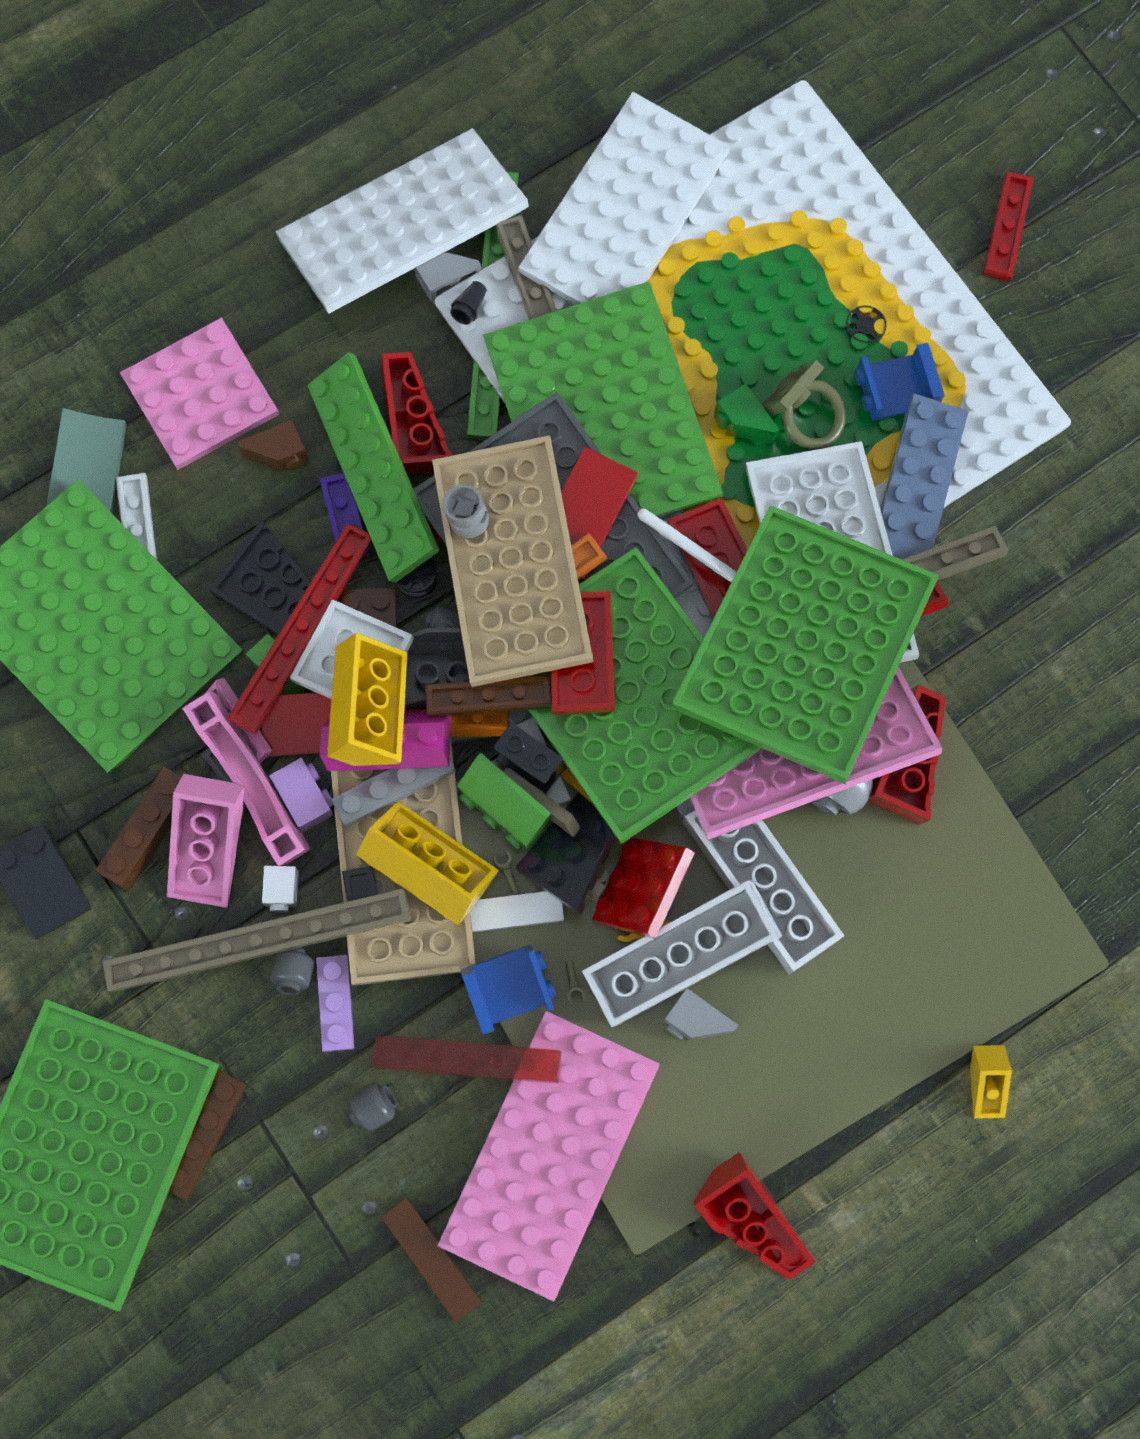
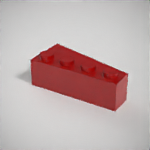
M411 352L382 354L380 373L387 429L407 475L434 474L432 460L453 455L451 450L448 449L445 435L438 424L431 400L428 399Z
M917 685L911 691L939 741L942 733L946 697L921 685ZM939 755L873 779V789L868 802L918 825L930 821L932 811L930 809L931 798L934 795L935 788L934 774Z

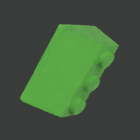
M482 753L476 757L457 785V790L460 794L458 799L470 810L474 807L483 814L481 819L493 830L497 827L506 834L504 839L516 850L521 847L527 852L551 825V813Z

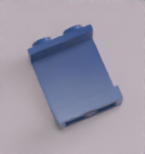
M929 343L917 345L913 355L869 364L867 356H862L857 368L854 370L855 381L858 386L862 387L864 393L862 396L864 410L870 413L872 421L906 414L910 396L914 393L939 402L945 396Z
M531 944L460 969L483 1035L495 1031L493 1027L495 1023L546 1005L548 1011L554 1009L551 1000L556 998L551 980H544L541 970L546 969L541 951L534 952Z

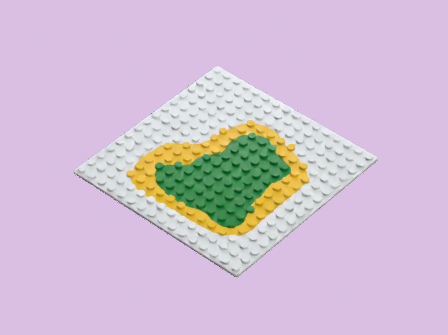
M804 80L797 82L710 134L729 145L730 151L648 281H650L723 492L722 499L747 550L760 525L746 472V462L812 450L803 448L791 440L783 427L781 413L771 416L780 429L776 441L772 444L730 436L726 429H721L714 418L717 401L744 384L748 385L762 404L791 370L817 360L824 369L815 380L826 382L836 389L846 409L844 430L838 440L829 447L862 441L880 509L906 414L876 421L871 420L870 413L865 412L862 396L864 393L862 387L857 385L854 376V370L857 368L862 356H867L869 364L913 355L917 345L929 343L945 394L941 402L969 411L944 508L1070 426L1071 420L808 82ZM538 237L531 240L533 244L535 243ZM505 256L435 298V306L503 401L502 392L483 334L529 320ZM473 281L481 282L487 288V292L477 319L469 325L458 323L450 314L452 302ZM550 291L557 311L575 305ZM859 306H872L881 311L886 319L887 326L880 341L868 344L848 336L846 321L853 309ZM859 308L861 316L866 315L868 312H870L869 316L873 319L878 316L872 312V308ZM853 315L852 317L849 316L848 325L850 327L851 332L856 330V326L850 325L851 320H858L855 315ZM882 318L874 324V333L877 337L880 334L882 335L885 329V322ZM858 332L853 335L862 341L874 339L871 334L865 336ZM810 391L811 393L798 408L793 410V419L796 427L802 434L810 438H820L826 435L833 426L834 409L826 396L819 392ZM709 502L660 517V519L667 523L668 519ZM658 532L694 583V586L676 597L675 600L701 635L705 637L713 621L712 616L678 546Z

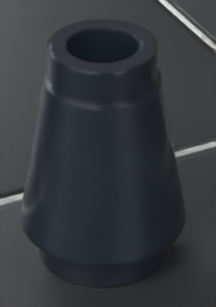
M473 281L452 302L450 314L458 323L469 325L477 319L487 292V288L481 282Z

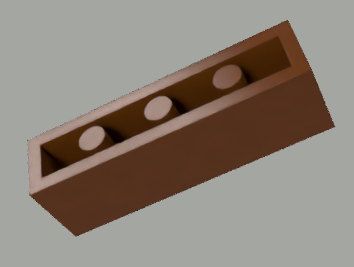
M166 767L162 768L95 870L97 873L125 891H130L171 828L173 792L182 778L181 776Z

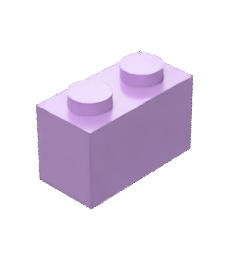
M301 757L269 775L301 833L334 816L330 809L333 806L332 798L327 789L320 791L315 781L319 780L320 777L312 763L306 765Z

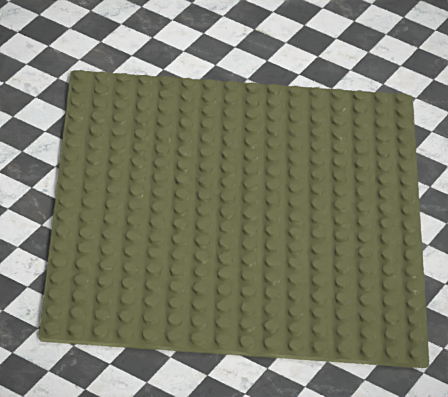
M913 660L900 662L898 667L910 689L921 685L932 690ZM944 710L942 733L939 737L942 754L939 755L938 764L935 767L934 795L931 798L930 809L932 811L930 821L918 825L870 802H867L862 809L851 815H844L838 812L836 816H832L817 808L812 802L763 819V822L837 924L844 937L790 975H788L769 946L765 945L688 987L690 991L738 1024L733 1033L688 1040L685 1037L679 1040L666 1030L668 1025L663 1021L686 989L629 1020L611 1027L582 971L638 941V939L622 942L617 939L618 934H630L631 932L603 926L591 920L596 911L597 903L587 897L583 902L585 908L582 915H579L562 903L564 922L473 933L476 964L531 944L534 952L541 951L546 969L541 970L544 980H551L556 994V998L551 999L554 1009L548 1011L546 1005L499 1022L521 1061H523L545 1011H548L660 1064L601 1196L603 1203L634 1254L639 1255L700 1218L702 1215L695 1207L693 1201L712 1171L740 1152L759 1179L762 1180L971 1052L973 1046L984 1044L1108 967V960L946 710ZM542 732L541 734L547 747L555 753H557V751L552 746L548 738ZM496 759L491 761L500 770L504 771L506 769ZM563 761L564 770H565V769L567 768V766H566V764H565L564 761ZM459 779L458 781H456V789H457V785L459 784V782L461 781V779ZM562 779L572 801L578 791ZM458 799L463 846L493 867H495L494 855L500 864H505L508 861L505 850H507L512 857L513 865L511 870L520 891L515 895L544 892L545 890L520 874L515 868L528 851L526 852L521 847L518 850L513 848L504 839L506 834L498 827L495 830L490 828L481 819L483 814L474 807L470 810ZM570 802L561 805V807L565 809ZM673 809L632 836L634 838L686 847L694 852L673 900L674 908L672 914L667 913L665 921L672 922L729 891ZM616 838L606 862L600 865L595 875V878H600L605 871L608 872V878L604 884L606 887L609 877L620 859L622 849L628 840L621 844ZM498 871L480 899L512 896L503 872ZM571 960L574 963L578 985L586 994L585 1001L582 1002L581 992L574 990L570 994L572 1004L568 1002L566 997L569 989V978L565 963Z

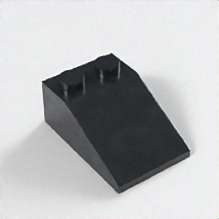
M41 824L0 846V882L35 939L45 936L92 910L51 830Z

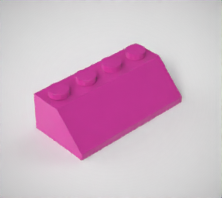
M404 711L401 762L399 764L353 766L327 757L329 716L322 726L319 755L327 771L449 767L452 716L428 717L427 711Z

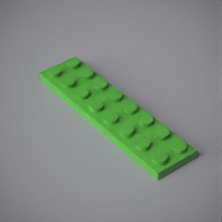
M348 352L307 386L389 581L398 582L440 550L357 357Z

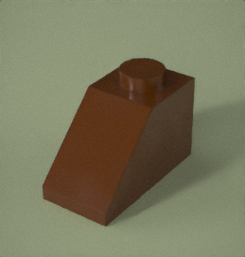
M292 419L237 442L244 458L279 471L297 469L305 461H308L306 450Z

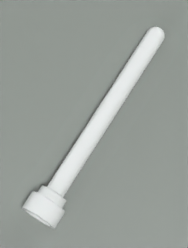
M643 508L638 511L637 516L641 521L732 583L737 573L735 570L647 509Z

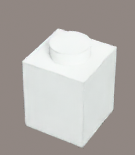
M264 866L262 903L265 907H270V912L287 913L289 908H297L299 871L296 867Z

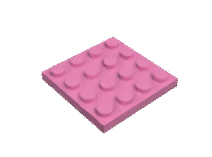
M222 318L120 372L177 470L279 415L278 409Z

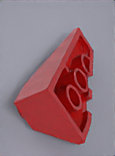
M740 1152L712 1171L693 1203L713 1230L719 1234L723 1233L732 1239L737 1246L743 1250L744 1248L759 1257L760 1261L789 1280L816 1262Z

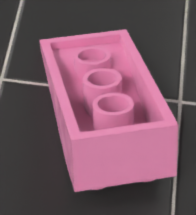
M183 774L173 792L167 897L224 908L228 907L243 811L245 785Z

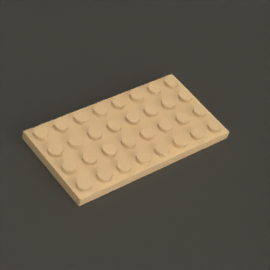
M550 435L432 460L471 686L474 687L594 662ZM470 485L480 492L489 515V524L481 535L474 538H462L452 530L443 508V499L453 487Z
M450 737V757H449V759H450L451 763H452L453 766H454L453 752H452V743H451V737ZM389 769L331 771L333 798ZM455 773L399 801L463 845ZM393 805L348 828H345L335 809L344 903L347 900L342 871L370 866L366 861L358 857L356 853L368 829ZM374 868L378 894L403 888ZM405 889L411 921L347 936L352 986L461 973L460 969L476 964L470 912L459 925H456Z

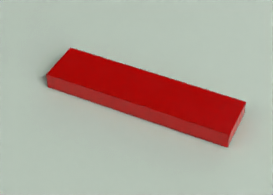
M1006 171L983 276L1008 282L1011 281L1034 177Z

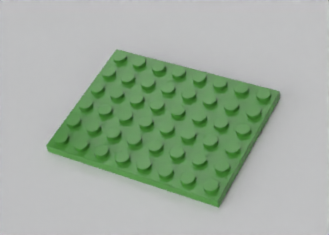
M650 281L483 334L511 422L555 392H558L601 454L639 473L630 494L641 509H647L660 518L723 497L716 471Z
M79 478L0 546V660L108 774L243 653L242 648Z
M770 505L672 702L671 709L846 784L939 575Z
M637 547L579 584L580 593L611 592L616 711L553 715L551 671L523 676L549 675L551 708L531 709L528 711L557 753L563 757L564 763L621 844L763 749L671 709L672 702L704 637Z
M45 999L0 1104V1265L115 1311H121L220 1064Z

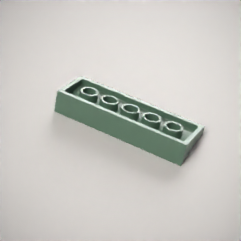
M65 408L62 409L46 506L79 478L113 514L117 489L116 477L119 476L127 426L125 420L104 418Z

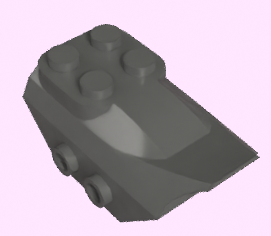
M439 624L433 628H426L411 633L414 640L407 651L404 707L427 708L425 685L470 681L461 628H452V626L447 624Z

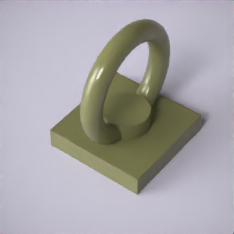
M817 360L791 370L762 403L770 417L781 413L783 427L792 441L810 450L827 448L835 443L841 436L846 424V409L840 394L828 383L815 380L824 369ZM810 391L819 392L826 396L834 409L833 426L826 435L820 438H810L802 434L796 427L793 419V410L798 408L811 393Z

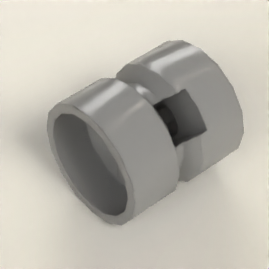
M459 485L447 492L443 499V508L452 530L462 538H474L481 535L489 524V515L480 492L470 485Z

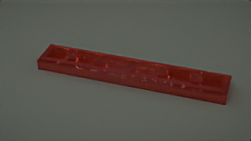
M376 1035L372 1067L376 1069L558 1084L562 1052L551 1049Z

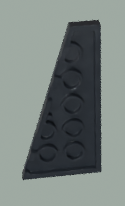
M261 519L209 588V591L278 636L311 582Z
M578 792L566 806L565 810L573 815L580 826V830L573 837L553 822L515 868L520 874L579 915H582L585 908L583 902L589 890H593L597 882L595 875L600 865L606 862L616 836L596 807Z

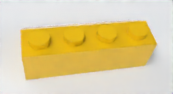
M357 632L336 646L327 757L353 766L388 765L401 762L408 652Z
M399 801L368 829L356 853L367 864L379 870L394 883L402 886L420 901L425 902L456 925H459L473 909L499 871Z

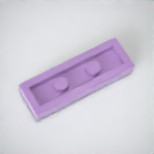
M348 955L318 957L316 962L322 1051L331 1052L355 1049Z

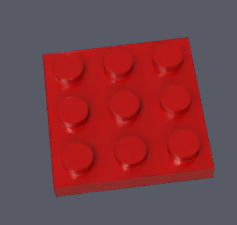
M634 837L629 838L622 849L620 859L614 871L609 877V882L603 896L596 905V911L591 920L603 926L656 939L694 852L682 846Z

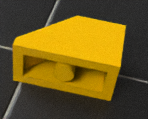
M1005 1045L973 1046L970 1076L974 1119L1005 1118L1012 1068Z

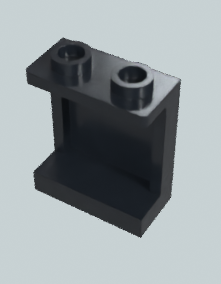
M512 722L494 746L495 750L500 753L496 759L498 763L505 768H511L545 795L550 792L564 772L563 757Z

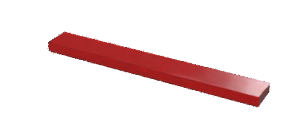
M349 523L346 524L229 714V722L256 735L289 681L293 670L332 600H338L372 544L369 533Z

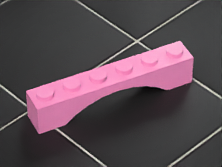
M207 692L183 707L196 732L215 755L231 781L245 785L243 801L278 866L287 865L311 850L238 727L228 721L229 713L216 693Z

